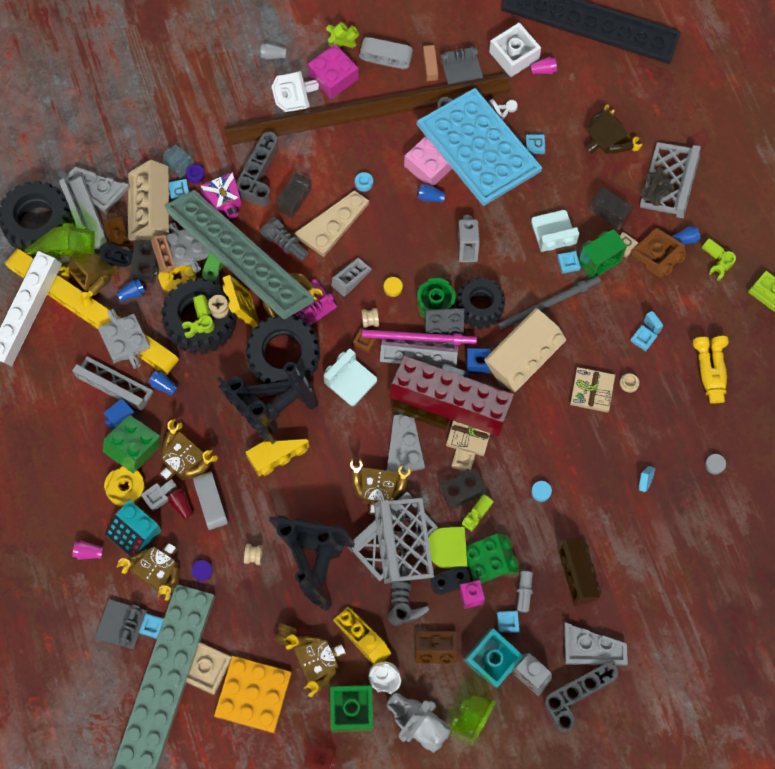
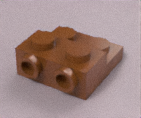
M658 228L654 229L631 251L633 257L646 264V269L660 278L664 274L669 275L673 266L677 262L682 263L686 257L685 245Z

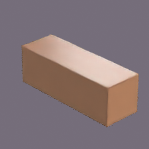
M434 45L423 46L427 81L438 80Z
M154 236L151 243L161 273L173 271L175 264L166 236Z

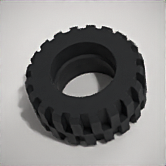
M30 181L24 182L25 185H17L14 187V191L10 190L6 194L7 198H3L0 203L2 206L0 207L1 230L9 244L15 247V249L18 248L27 255L37 254L38 251L49 254L53 252L52 249H59L62 246L61 243L69 239L68 233L71 234L73 230V215L64 193H61L59 188L53 187L48 182L44 184L41 181H35V183ZM42 207L53 211L50 220L40 228L26 229L20 226L22 217L31 209Z
M197 278V281L188 279L185 284H182V282L177 284L176 290H170V297H165L164 307H162L161 311L162 321L171 342L175 346L179 345V348L183 351L189 349L191 354H196V351H200L201 354H207V350L214 352L217 350V346L223 347L226 344V338L231 339L233 335L232 330L236 328L237 317L230 309L224 318H215L213 321L215 328L210 333L197 332L193 337L186 338L184 333L189 332L191 328L184 329L182 326V316L188 308L194 305V297L205 295L207 303H209L211 297L222 295L227 299V302H230L229 297L223 290V286L220 283L215 285L214 280L208 279L206 282L204 278Z
M271 315L267 317L266 321L263 322L261 320L258 322L256 329L253 328L251 330L250 338H247V349H245L248 365L257 379L265 384L288 381V375L284 369L274 368L265 357L267 344L275 337L287 335L294 337L299 342L301 357L296 366L303 371L306 380H310L313 372L317 370L318 362L320 361V346L313 328L307 325L302 318H295V315H291L285 320L279 315L277 317Z

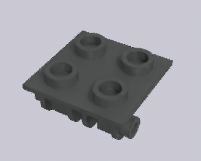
M472 46L464 49V51L460 49V52L456 49L455 53L454 51H446L440 55L448 84L483 78L477 59V48Z
M464 308L426 310V333L444 335L459 333L464 336Z
M109 599L95 638L134 650L147 610L140 609L136 605L130 606Z

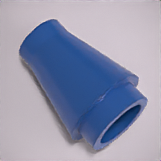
M420 184L417 195L418 199H421V201L443 203L445 192L428 184Z
M691 225L671 236L684 245L697 243L698 240H701L697 226L692 227Z
M133 279L116 293L120 301L123 302L143 296L146 289L140 279Z
M156 370L148 381L151 387L171 396L178 389V386L163 371L159 372Z

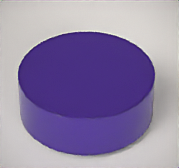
M197 164L189 166L186 170L187 180L193 184L202 182L205 177L204 169Z
M197 561L192 566V575L197 581H207L212 576V567L207 561Z

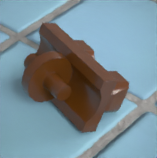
M117 212L107 214V219L103 220L109 242L118 245L122 243L128 244L129 241L122 216L119 217Z

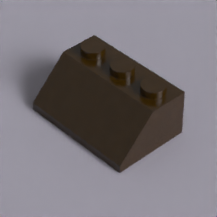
M583 539L562 540L557 550L574 607L598 601L602 591L600 584L595 582L594 575H596L594 564H590L588 558L590 556L588 545H584Z

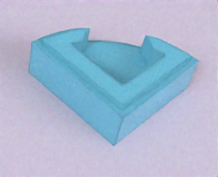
M648 466L641 473L640 491L646 492L654 476V467Z

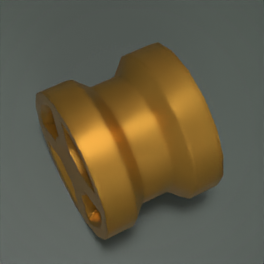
M279 624V632L275 636L274 641L288 646L291 642L284 640V638L289 635L296 636L298 630L288 625Z

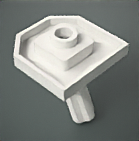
M301 71L276 76L272 85L276 105L285 112L309 108L307 93L318 90L319 83L316 80L304 82Z

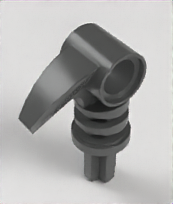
M272 217L260 229V233L265 239L270 242L274 240L276 244L283 248L286 254L291 252L301 261L307 258L308 252L298 244L299 239L288 233L277 218Z
M404 565L399 567L400 577L407 576L408 568ZM408 581L391 584V589L395 591L392 592L394 599L391 600L394 608L388 613V620L392 625L400 626L403 623L415 621L429 611L428 606L415 610L410 609L409 600L407 599L410 597V594L407 591L411 590V584ZM396 611H400L403 614V619L396 615Z

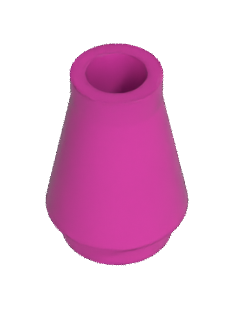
M547 57L538 62L531 63L532 74H553V72H557L555 57Z
M82 540L80 542L75 541L72 557L77 558V560L101 559L103 547Z

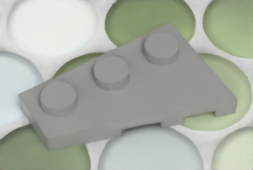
M74 167L64 178L70 182L82 177L94 206L105 214L130 188L129 184L119 183L111 178H104L78 167Z
M403 414L395 415L393 418L387 471L398 472L402 464V471L405 473L408 472L409 467L412 468V471L425 469L414 418Z

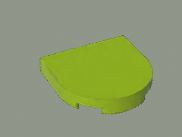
M465 527L440 528L428 537L431 561L440 568L467 567Z

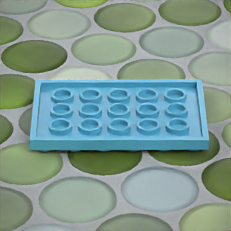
M476 88L417 121L416 125L483 206L540 173L542 170L540 164Z

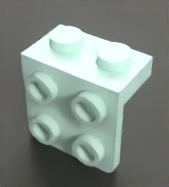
M565 210L532 218L531 223L541 252L577 243L579 237L578 229L572 228Z
M350 348L346 353L342 352L338 356L337 362L333 366H328L324 371V384L351 406H355L377 382V378L356 361L355 352Z

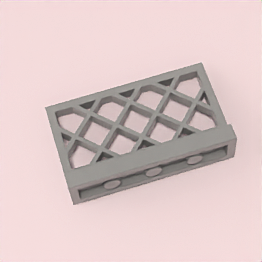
M657 142L640 208L676 214L677 218L684 219L700 158L701 146L693 145V148ZM659 150H668L670 154L662 158ZM679 153L688 154L687 158L682 161L676 155ZM673 157L677 163L668 167L665 161ZM662 163L666 170L657 173L654 168ZM680 167L683 173L676 177L672 170ZM669 173L673 179L666 182L664 189L670 190L668 186L675 182L679 189L668 193L669 195L660 199L658 205H655V203H645L646 198L654 195L657 199V192L661 189V186L653 189L650 183L658 179L662 184L663 180L661 177ZM672 198L675 202L674 208L665 206L663 202Z
M406 492L398 500L412 499V496ZM416 503L410 504V505L416 510V514H417V513H418L417 504H416ZM396 505L390 506L391 514L397 518L402 510ZM405 513L399 519L404 525L405 521H412L411 518H405ZM425 514V520L431 527L427 532L429 537L438 527ZM375 520L353 540L355 543L354 548H347L358 557L380 582L384 576L383 573L379 575L375 570V561L381 562V559H375V548L379 547L376 544V535L378 533ZM416 523L414 533L418 536V524ZM401 528V532H399V531H393V532H394V534H401V535H402V533L404 532V529ZM417 542L413 550H415L420 545L419 542ZM402 545L397 546L396 548L401 549L400 557H403L405 548ZM363 547H373L372 558H364L359 551Z
M423 499L383 500L373 504L384 584L433 578ZM417 503L418 513L414 516L407 508L410 504ZM396 505L402 510L397 518L391 514L390 506ZM404 513L412 519L408 526L399 521ZM414 522L421 527V532L418 536L410 530ZM396 524L405 530L400 537L396 536L393 532ZM407 533L415 539L410 547L402 541ZM417 542L423 545L424 548L421 556L413 550ZM399 543L407 549L403 557L396 553V547ZM409 553L418 559L413 567L405 561ZM420 562L426 565L427 574H421L416 570ZM402 564L410 570L407 576L400 577L399 567Z

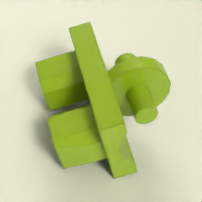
M341 22L337 26L329 25L326 27V30L331 33V37L328 39L330 47L334 44L339 48L342 45L350 48L356 46L354 40L359 36L356 27L351 26L347 28Z

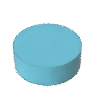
M366 172L359 173L355 178L356 188L363 192L369 191L373 187V177Z
M545 481L536 482L531 490L532 497L539 502L548 500L552 493L551 486Z

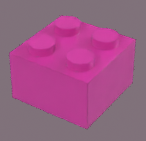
M336 44L307 64L308 76L319 83V87L330 99L359 79L358 67Z

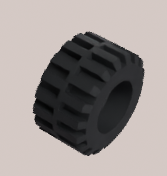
M476 277L474 281L471 278L468 280V284L464 283L462 289L459 290L457 309L464 308V323L466 325L470 323L472 328L478 326V329H482V326L490 328L491 324L494 326L497 320L501 319L504 311V290H501L500 284L495 285V280L488 281V277H484V279ZM475 297H484L492 305L487 309H478L470 301Z

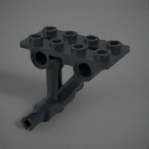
M288 362L284 366V371L288 375L287 382L247 386L239 376H234L226 382L221 377H218L217 380L221 384L218 387L224 393L227 400L247 419L250 426L257 430L260 437L264 441L269 440L271 444L275 443L271 434L275 432L278 426L275 419L293 401L299 398L311 410L318 406L315 391L306 380L303 371L298 369L294 362ZM279 395L271 403L268 402L267 404L257 398Z
M280 515L270 517L269 521L276 528L277 534L292 551L299 568L295 579L299 582V587L303 591L304 596L322 610L323 608L324 610L330 609L332 601L328 598V592L323 587L330 561L342 554L344 546L354 548L355 543L345 529L338 525L329 527L320 522L312 524L302 519L294 521ZM304 548L316 550L317 557L313 570H311L305 556Z

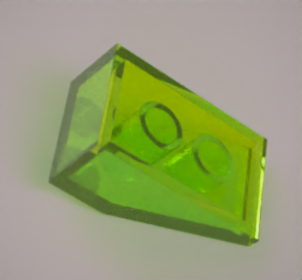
M64 223L63 227L53 228L26 248L25 253L36 255L39 251L53 258L94 254L95 231L87 230L85 226L74 227V224Z
M471 695L469 700L465 698L460 707V710L463 711L459 718L455 717L450 725V728L453 729L450 735L473 747L496 701Z

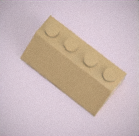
M149 160L128 173V184L130 187L128 189V240H152L154 236L169 233V213L165 208V205L169 203L168 166Z
M535 308L484 361L501 387L516 392L566 341V338L553 321L539 309Z

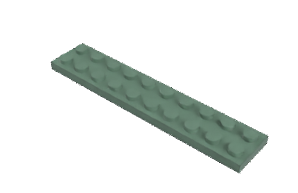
M195 190L165 205L167 212L173 219L284 320L314 302L313 295Z
M181 585L174 589L112 769H158L215 595Z

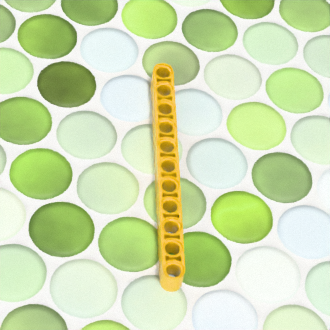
M17 248L6 260L5 265L24 279L34 259ZM56 275L47 294L48 296L97 329L111 322L107 314L110 311L94 299H92V304L89 307H85L84 303H81L79 300V295L82 291ZM144 334L150 349L141 352L138 357L158 371H163L168 375L179 361L178 357Z

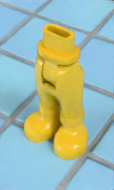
M727 336L714 337L710 342L708 337L693 339V346L700 353L701 378L710 403L725 402L724 394H726L727 372L722 350L729 343ZM709 346L712 351V360L714 368L711 367Z

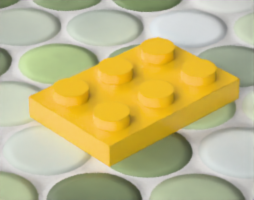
M232 276L223 277L225 284L223 285V290L229 297L230 302H228L230 311L239 318H242L246 324L248 323L253 328L257 327V323L260 321L251 292Z

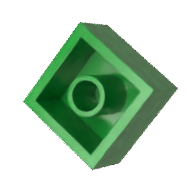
M614 229L609 232L604 231L598 236V239L595 241L590 240L583 245L579 264L590 279L599 276L622 262L627 245Z
M129 415L104 439L103 452L134 474L158 450L160 436Z
M372 686L330 687L331 732L373 731Z

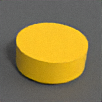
M390 277L384 282V292L388 296L396 297L401 294L403 285L400 279Z

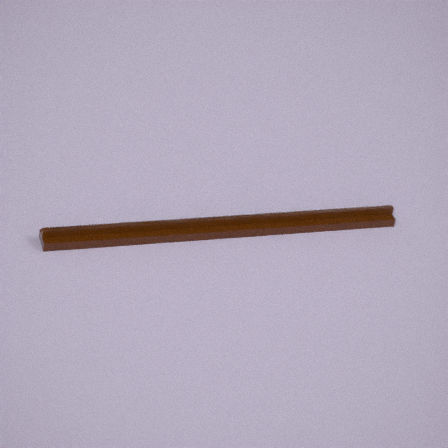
M505 73L224 126L228 146L260 140L261 136L266 132H273L276 136H282L438 106L441 98L448 97L455 100L474 88L477 89L482 97L509 93V78Z

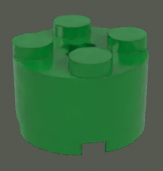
M431 278L422 284L417 293V309L420 316L426 319V310L454 309L456 297L454 288H452L448 281L441 278Z

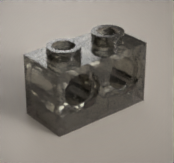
M295 172L276 199L277 211L293 219L312 191L311 180Z
M602 187L593 198L589 210L620 230L630 217L633 206Z
M135 240L130 269L131 279H140L142 283H155L160 268L157 266L158 262L151 241ZM147 251L152 252L150 255H144ZM145 268L149 269L148 272H141Z
M475 468L470 471L465 469L453 480L448 478L441 483L439 492L450 511L485 494L486 487ZM472 480L475 486L468 487L465 482ZM455 489L458 495L450 496L448 491Z

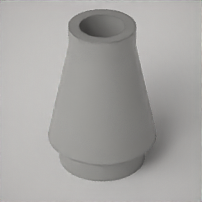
M268 42L265 44L261 43L260 58L270 60L286 57V47H280Z

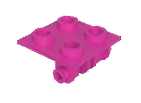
M316 279L312 280L311 283L314 285V289L322 291L323 297L315 294L316 301L295 313L298 318H302L310 326L337 308V305L332 301L334 300L330 293L327 294Z

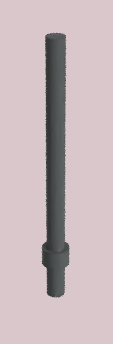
M595 276L587 281L583 280L577 283L575 287L499 322L498 327L502 330L525 319L535 308L542 311L579 292L582 294L588 291V288L600 283V278Z

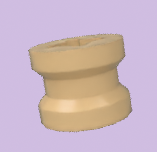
M215 295L210 298L208 306L211 315L219 319L227 316L229 312L227 299L222 295Z
M373 308L370 311L362 309L364 328H368L370 325L379 326L377 308Z
M246 544L244 564L253 562L256 565H261L263 545L255 547L251 544Z

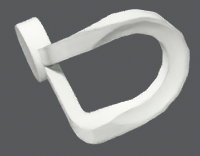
M493 99L489 100L491 107L496 109L498 116L502 120L505 119L508 112H515L518 107L517 102L514 100L508 101L506 105H497ZM500 109H506L503 115L501 114Z

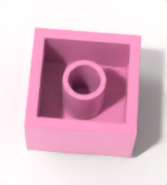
M426 136L405 155L404 166L424 184L432 187L452 169Z

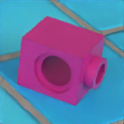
M480 580L460 585L459 592L464 609L484 604L485 598Z

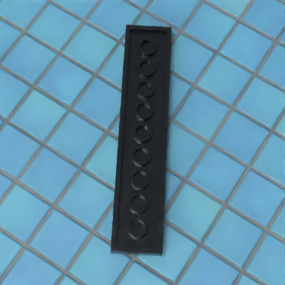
M505 0L502 6L503 12L669 65L681 34L680 31L582 0Z

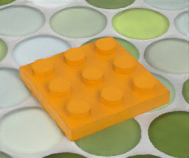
M232 656L214 717L275 733L292 672Z

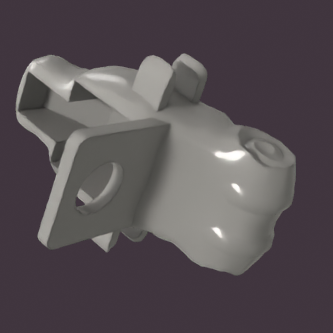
M395 693L389 698L387 707L393 712L396 723L402 729L399 733V738L403 742H410L414 738L424 748L433 753L442 747L443 742L449 738L451 728L432 712L436 707L432 701L420 703L414 699L404 698L399 693Z

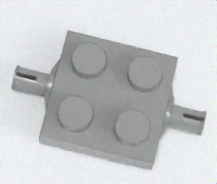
M171 223L169 228L172 233L165 236L175 268L191 265L194 273L200 272L201 267L197 262L208 258L210 252L187 230H179L176 223H173V225Z
M114 309L108 311L107 314L111 322L99 327L98 331L113 363L129 359L133 369H136V365L140 367L141 364L136 356L150 348L135 315L132 314L124 318H118Z

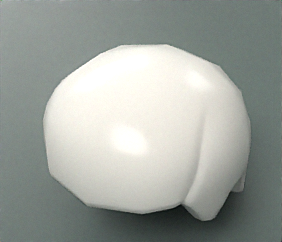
M378 662L370 668L368 675L370 685L377 692L384 691L391 694L399 689L401 677L399 670L394 664Z

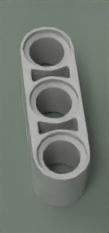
M364 38L359 57L367 62L407 69L410 65L413 49L403 44L375 38Z
M212 471L194 476L193 481L208 529L212 530L227 525L228 522Z

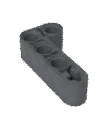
M266 132L261 136L237 181L240 198L261 207H265L271 202L270 189L261 181L278 151L277 136L273 132ZM260 194H266L264 197H259Z
M604 664L546 697L544 708L557 731L565 733L574 726L575 719L569 709L571 705L614 682L618 676V670L613 664ZM605 671L611 672L612 675L610 676V678L606 676L602 678L600 681L599 677L602 676ZM586 679H591L594 682L595 687L593 689L585 686ZM574 689L577 697L574 699L569 698L567 690ZM549 699H556L559 702V707L556 709L552 708L549 705ZM560 717H566L569 720V727L560 725Z

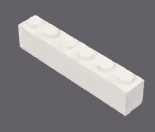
M37 252L0 327V362L11 367L62 265L55 258L42 252Z

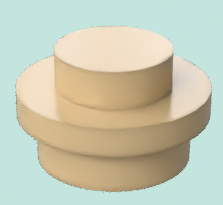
M625 374L620 380V387L625 392H634L639 387V379L634 374Z

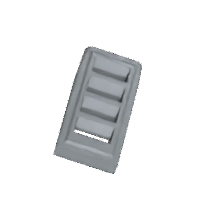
M357 258L332 278L331 286L342 296H346L371 272L372 268L360 258Z

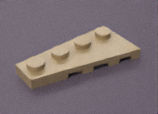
M353 191L294 233V236L324 257L369 205V200Z

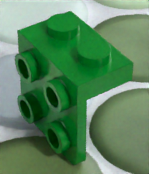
M494 534L466 546L467 563L473 582L480 580L482 584L502 575H515L519 573L518 560L513 555L511 549L512 542L507 535Z

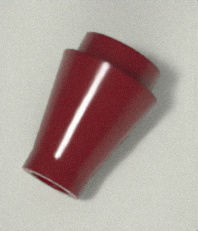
M181 488L167 496L169 499L168 503L183 519L193 514L186 493Z

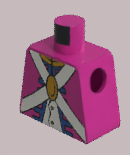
M233 172L200 186L205 200L221 214L226 213L228 219H234L239 215L236 208L241 206V200Z

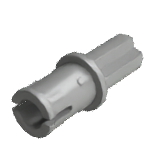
M521 571L519 589H517L519 593L517 610L528 612L530 595L533 594L531 590L533 573Z

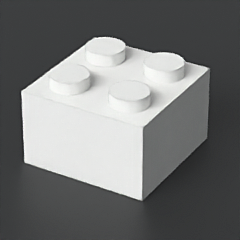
M518 23L492 39L489 52L507 74L512 77L531 65V63L539 60L541 47L525 28Z

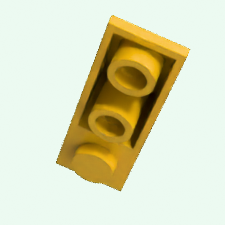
M307 439L275 441L273 444L271 442H262L246 451V456L257 475L266 476L278 465L283 466L291 460L290 458L295 455L300 456L304 454L307 448H309V442Z
M349 607L333 619L373 665L383 662L391 655L385 642Z

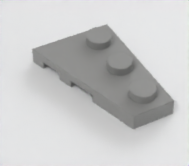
M566 622L564 623L565 664L604 665L609 663L620 666L628 664L626 643L606 636H600Z

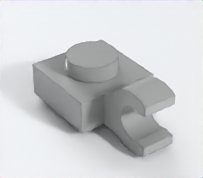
M171 479L162 487L156 483L142 493L141 496L154 512L169 501L166 495L173 493L178 487Z

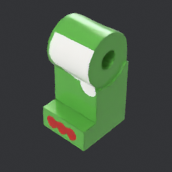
M211 252L205 263L202 276L204 281L207 282L208 279H211L217 285L220 282L219 275L224 264Z

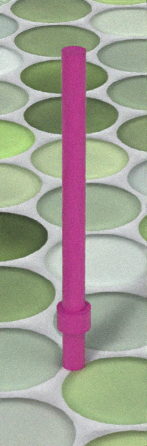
M362 330V337L449 342L453 343V345H461V343L476 344L477 336H462L459 333L444 335Z

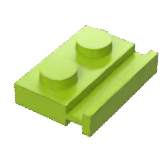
M765 271L748 293L775 312V277L768 271Z

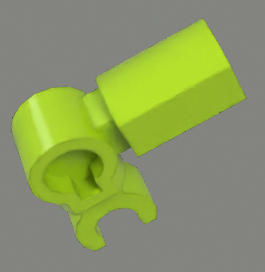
M709 238L702 246V249L715 259H719L717 262L718 266H713L709 272L710 275L714 271L719 272L720 275L717 278V281L723 278L724 271H728L733 266L736 256L732 252H725L723 247Z
M205 295L193 298L197 317L200 319L195 320L194 323L184 322L182 324L184 329L191 328L189 332L184 333L186 338L193 337L197 332L210 333L215 328V324L210 317V310Z
M483 494L471 513L469 512L464 518L462 525L472 532L494 501Z

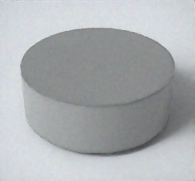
M712 454L707 458L705 467L709 473L717 475L725 469L726 461L723 456Z

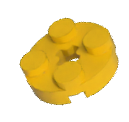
M183 265L174 268L171 272L161 273L159 270L158 278L162 289L169 294L170 290H176V285L181 282L185 284L188 279L196 281V273H194L191 265ZM180 273L182 279L174 280V275Z
M120 467V469L113 470L108 474L104 488L107 497L112 503L124 506L129 500L136 504L142 498L141 494L145 491V482L138 471L133 474L126 468ZM128 482L129 489L122 491L120 485Z

